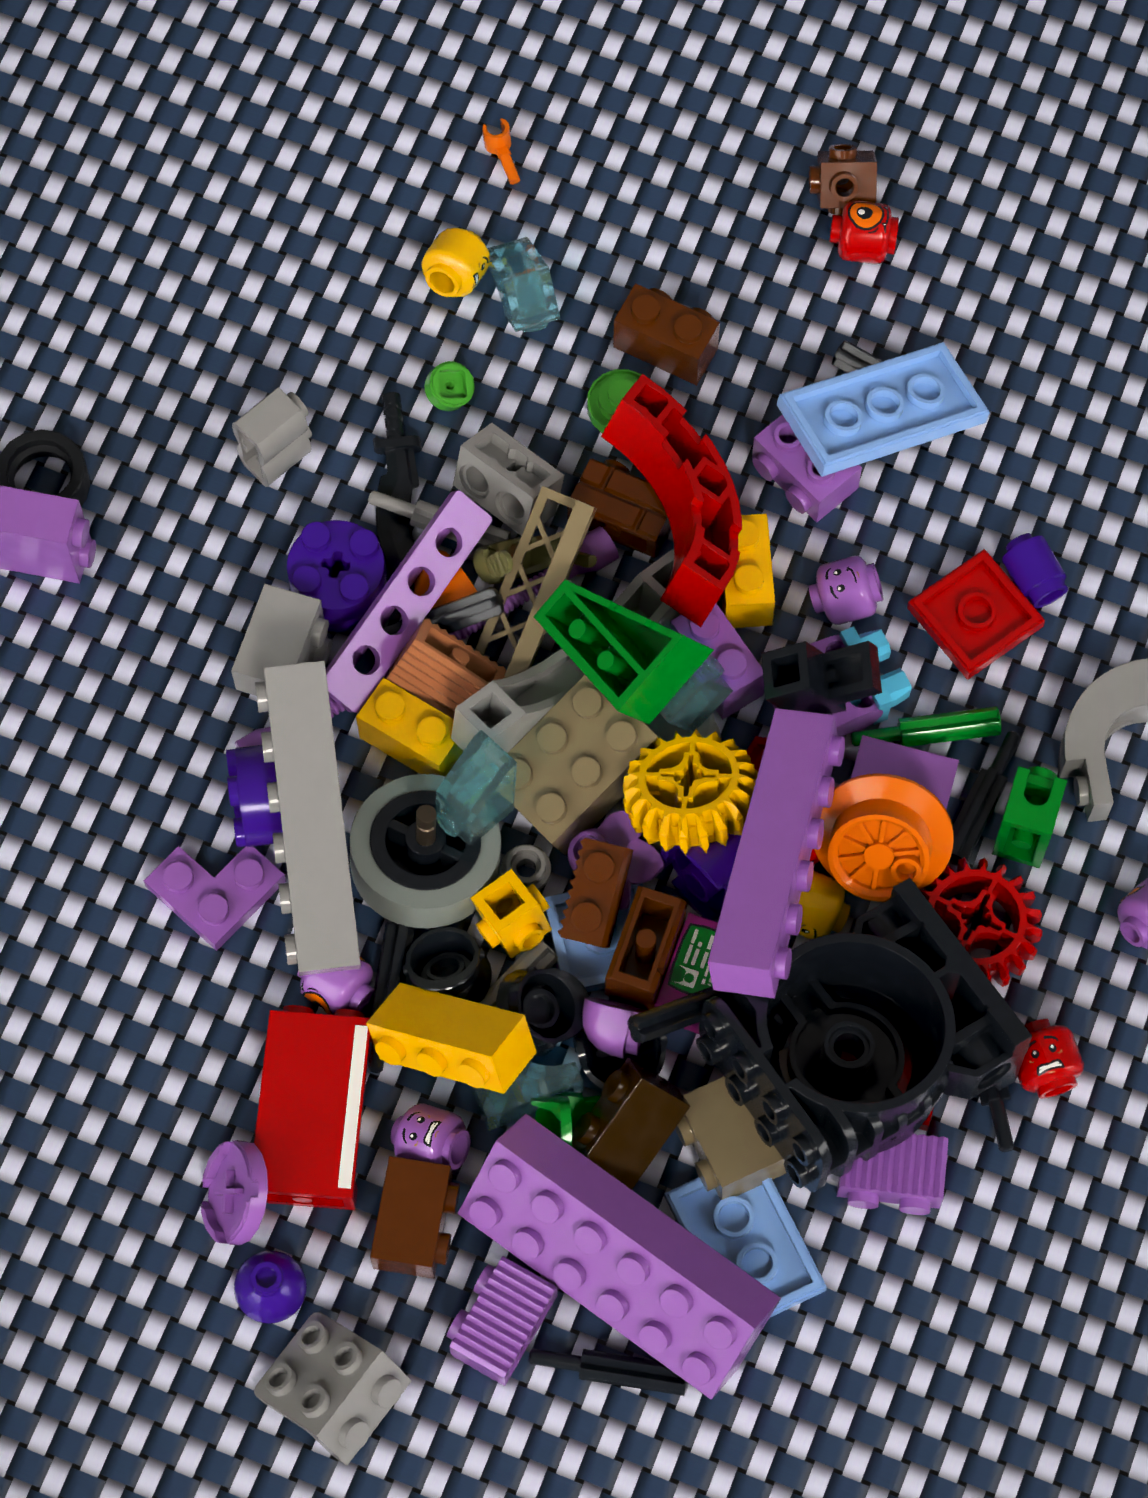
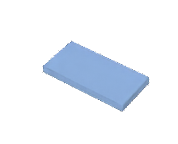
M944 342L779 394L776 404L821 477L987 422L990 414Z

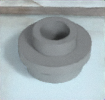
M530 844L518 845L509 850L502 860V875L512 869L526 888L533 883L540 890L549 881L551 875L549 857L537 846ZM529 864L536 871L530 877H522L517 873V869L521 865Z

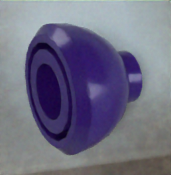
M273 1250L256 1253L245 1260L238 1269L234 1281L235 1299L242 1312L257 1322L268 1324L284 1321L295 1314L301 1307L307 1290L306 1277L300 1265L289 1255Z

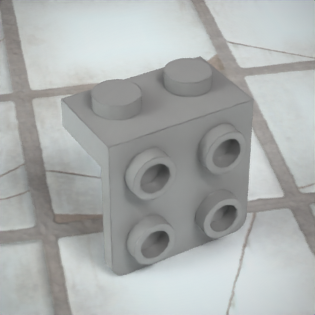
M315 1312L306 1320L254 1389V1394L261 1402L307 1431L334 1458L347 1466L357 1452L365 1445L369 1436L391 1407L397 1403L411 1380L381 1349L323 1313Z

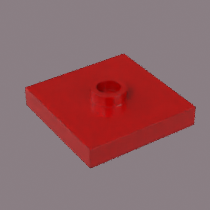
M985 549L908 601L907 606L911 614L967 680L1043 628L1045 619Z

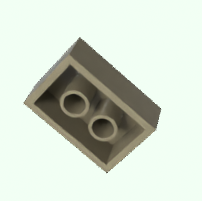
M584 675L484 777L555 848L566 856L572 839L580 832L592 829L624 797L622 785L624 776L628 775L629 761L639 760L641 748L655 749L654 746L659 737L644 722L618 712L588 677Z

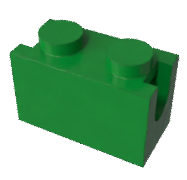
M1018 766L992 855L1040 868L1053 833L1067 780L1058 778L1053 771L1044 767L1031 766L1027 769Z

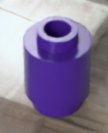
M1026 533L1016 537L1006 545L1007 552L1002 557V563L1015 585L1031 601L1035 608H1042L1055 602L1068 591V587L1064 582L1067 576L1044 536L1032 537L1030 533Z

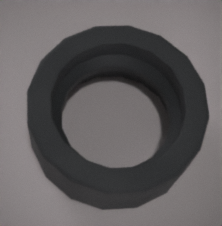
M41 429L21 434L10 441L0 453L1 486L16 488L14 481L16 473L24 464L32 459L45 456L60 458L68 465L71 478L64 490L55 496L77 499L81 507L85 503L90 480L84 456L73 440L59 432Z

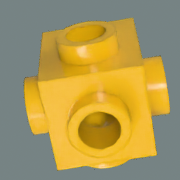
M512 869L471 897L482 919L475 924L478 931L492 949L500 944L511 959L520 952L529 951L536 947L542 941L544 935L552 930L544 915V912L550 908L549 904L533 883L526 888Z

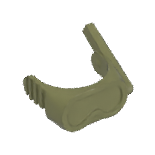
M533 536L530 544L543 539L542 536ZM521 537L484 545L476 549L473 555V565L481 580L488 584H500L503 582L505 575L512 571V558ZM560 538L551 542L554 552L556 551ZM545 545L526 552L522 564L527 576L549 567L551 558ZM579 551L575 565L591 568L597 563V557ZM518 572V574H517L516 579L521 578L519 572Z

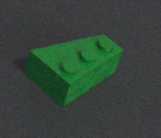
M566 579L533 616L618 712L646 724H650L714 651V649Z

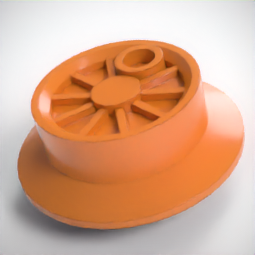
M882 773L866 774L848 779L834 787L832 805L830 808L823 807L820 819L824 820L822 845L819 850L814 849L825 870L845 890L862 899L886 902L891 897L893 887L908 878L912 879L918 889H923L931 884L935 878L939 877L950 860L953 850L954 832L947 810L940 800L924 786L897 775Z

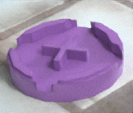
M232 1140L233 1142L225 1141L219 1144L207 1162L202 1178V1188H209L208 1201H202L201 1214L205 1228L214 1241L230 1245H242L251 1240L261 1224L266 1208L268 1179L264 1158L257 1146L247 1141Z

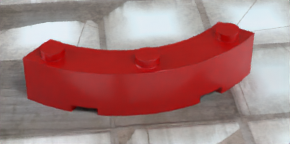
M642 373L620 401L601 437L617 448L643 474L654 489L667 514L674 541V565L670 581L660 600L701 627L731 580L740 557V552L738 551V535L742 530L740 503L726 464L708 435L705 434L701 439L695 429L683 417L687 410L662 387Z

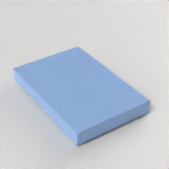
M699 1177L664 1193V1197L678 1224L781 1297L770 1317L826 1291L827 1286L772 1178L762 1181V1185L743 1194L730 1196L723 1200H720L715 1188L707 1191Z

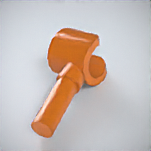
M501 118L502 133L497 135L490 134L487 131L486 124H483L482 131L485 149L489 153L498 156L511 185L519 183L520 177L509 150L512 144L509 123Z

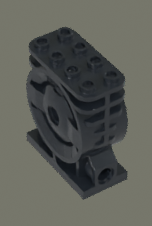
M908 878L893 887L888 901L857 917L853 933H836L821 936L791 950L790 973L787 980H779L775 999L729 992L728 998L724 1001L718 996H713L706 1000L703 1004L699 1024L700 1037L696 1039L697 1048L703 1059L711 1066L715 1064L726 1078L725 1085L731 1098L737 1105H745L754 1117L755 1128L762 1141L769 1147L774 1145L785 1160L784 1167L790 1180L798 1188L805 1187L811 1192H816L825 1186L829 1175L834 1174L837 1177H841L848 1173L852 1168L854 1160L862 1158L864 1161H868L875 1157L877 1153L888 1150L908 1139L926 1121L933 1107L943 1094L970 1100L992 1086H995L1000 1091L1015 1082L1032 1035L912 879ZM777 1013L792 1031L787 1052V1067L792 1080L786 1083L782 1075L779 1062V1047L785 1033V1028L773 1018ZM900 1035L907 1046L911 1061V1075L905 1093H902L898 1088L905 1065V1051ZM847 1051L857 1059L846 1061L841 1059L836 1053Z

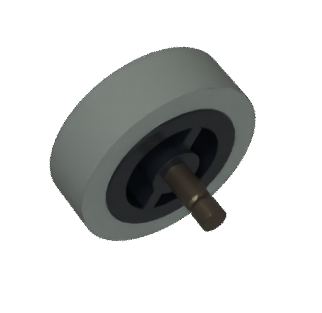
M435 774L404 776L390 781L374 791L363 802L355 815L350 832V868L354 884L363 900L375 912L392 922L407 927L425 929L448 926L459 922L476 911L471 897L498 878L501 854V833L498 821L485 799L471 787L460 781Z

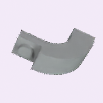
M1148 658L1119 665L1098 677L1081 694L1068 719L1059 749V778L1074 777L1075 801L1077 806L1085 807L1087 822L1107 820L1114 803L1105 758L1106 740L1125 726L1148 722Z

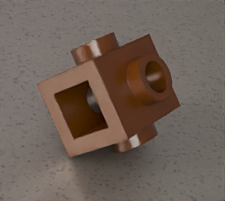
M835 144L829 146V151H818V166H809V193L817 194L820 208H828L829 213L842 215L845 204L851 200L876 203L877 160L873 150L857 151V147L854 145Z

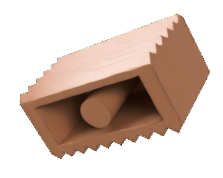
M424 619L392 664L386 679L454 719L455 707L492 680L505 678L506 669L503 666H498L496 661H490L488 656H482L480 651H474L471 645H465L463 640H457L455 635H449L447 630L440 629L438 624H432L430 619Z

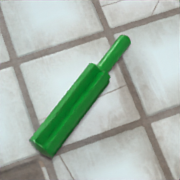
M997 706L898 719L899 723L894 727L852 732L851 743L853 746H860L862 735L887 742L900 741V745L907 747L1001 735L1002 722Z

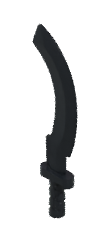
M389 392L382 395L387 439H379L378 436L373 438L374 452L386 456L388 471L387 474L381 476L377 491L411 503L412 491L414 488L419 487L414 453L422 450L421 439L416 435L406 436L405 429L403 428L404 419L402 416L400 394ZM376 506L378 539L385 561L393 574L415 543L410 525L411 518ZM413 583V585L410 587V590H411L413 593H414V583Z

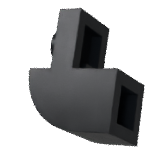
M804 641L761 653L765 700L780 709L832 714L846 711L845 703L882 693L878 648L870 641L825 653Z

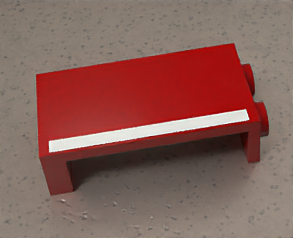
M287 1005L283 1007V1011L270 1010L254 1144L262 1153L267 1169L268 1194L266 1203L356 1210L358 1189L355 1177L370 1042L373 1041L366 1024L370 1018L364 1017L362 1012L352 1009H338L333 1015L315 1014L313 1009L301 1005Z

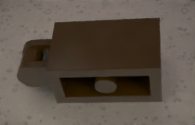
M627 1058L620 1070L614 1071L607 1078L603 1086L602 1095L592 1110L583 1114L577 1121L573 1130L572 1146L632 1190L691 1106L676 1085Z

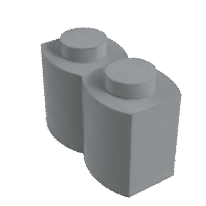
M279 387L232 424L233 433L239 443L237 445V452L243 465L265 487L272 484L311 452L309 438L312 437V432L305 418L309 415V412L297 395L293 392L286 395Z

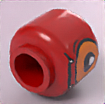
M851 200L845 204L842 215L833 214L829 242L838 243V254L842 260L880 264L884 261L887 254L894 255L899 217H892L891 209L886 204Z

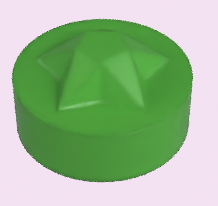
M453 361L443 362L431 370L426 377L424 385L425 393L430 403L443 411H455L464 406L472 398L475 388L474 379L470 371L462 364Z

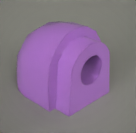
M585 997L582 1009V1025L587 1038L598 1050L622 1059L626 1053L637 1056L641 1042L633 1041L627 1021L630 1016L644 1012L646 1009L600 998Z

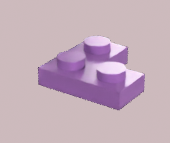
M178 846L143 881L149 891L217 951L279 889L278 884L286 882L284 873L253 846H245L215 877L209 874Z

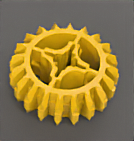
M697 728L689 737H682L675 731L673 740L666 742L657 738L654 746L655 749L641 748L639 760L629 761L628 775L624 776L622 785L625 797L623 798L624 809L635 832L643 833V837L646 838L648 845L660 841V845L665 852L678 845L685 855L691 847L700 846L707 853L712 842L716 841L726 846L729 838L728 833L742 835L758 772L754 769V764L751 763V758L748 756L747 751L739 750L733 738L722 742L716 731L707 738H704Z

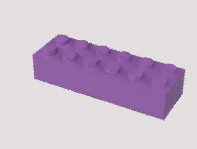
M527 1114L522 1116L495 1141L457 1213L711 1400L738 1370L781 1300V1297Z

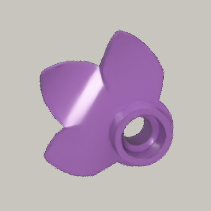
M624 810L608 815L597 829H587L577 834L572 839L568 848V861L573 870L578 868L575 861L581 858L577 851L583 848L580 841L584 838L634 850L619 910L629 908L631 884H642L650 881L665 867L663 858L657 849L639 839L642 833L635 832L628 814Z

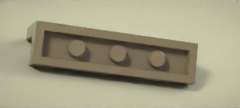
M544 486L541 487L512 558V571L505 575L499 590V594L504 599V606L508 597L527 590L533 605L527 621L511 627L505 611L499 616L488 619L475 648V651H480L481 655L484 656L491 641L508 635L514 653L505 672V678L521 673L533 666L546 634V630L533 616L565 579L568 580L597 510L596 507ZM548 499L572 508L565 529L549 537L541 520ZM538 526L543 539L530 544ZM560 538L556 551L554 552L551 542ZM545 545L551 558L545 576L530 582L522 564L526 552ZM519 572L524 585L512 589ZM542 583L536 597L532 587ZM501 617L505 630L493 635ZM523 629L517 642L514 632Z

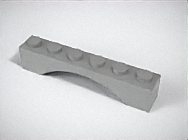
M672 549L640 572L614 603L670 629V621L682 614L662 602L660 598L665 592L672 575L674 550ZM560 649L544 661L521 673L503 679L492 680L455 707L451 739L485 772L499 762L585 674L563 649Z

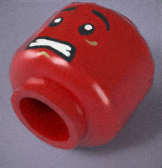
M1040 1019L1024 1025L1031 1033L1032 1039L1017 1075L1021 1087L1028 1092L1037 1093L1040 1099L1054 1097L1075 1088L1078 1085L1076 1078L1082 1074L1084 1062L1072 1031L1064 1025L1051 1026L1048 1019Z

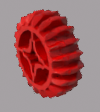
M964 857L958 861L956 873L947 865L939 875V878H935L931 884L924 887L925 890H919L969 954L978 948L989 949L993 952L997 948L1002 950L996 955L986 958H973V960L990 982L991 977H993L999 985L1004 987L1009 983V972L1021 976L1026 969L1024 960H1033L1035 958L1037 949L1032 943L1039 942L1042 937L1043 931L1035 926V924L1040 922L1042 912L1040 909L1029 908L1036 898L1034 891L1019 893L1024 881L1021 875L1007 881L1004 878L1007 871L1005 864L999 865L996 872L993 873L987 871L988 862L985 857L979 860L976 869H970L969 862ZM960 893H979L977 898L972 901L964 902L952 898L951 901L946 900ZM995 901L1007 911L1012 921L1014 933L1005 929L1006 923L996 918L993 913L992 906ZM981 909L984 910L980 920L982 924L975 931L972 930L968 940L965 941L964 938L968 929L966 924L969 925L972 919H976Z

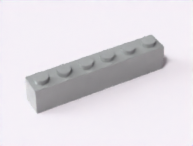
M325 661L264 667L265 681L255 682L258 713L269 712L271 731L261 732L264 763L275 762L277 782L267 783L270 813L280 812L283 832L272 833L276 864L286 863L288 883L278 884L282 914L292 913L294 934L284 935L288 965L298 964L299 976L360 969V954Z

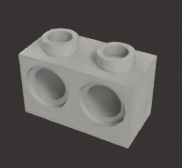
M490 423L460 446L453 486L522 536L541 487L544 486L561 493L565 475L498 426ZM548 499L541 516L543 524L556 514L557 502Z

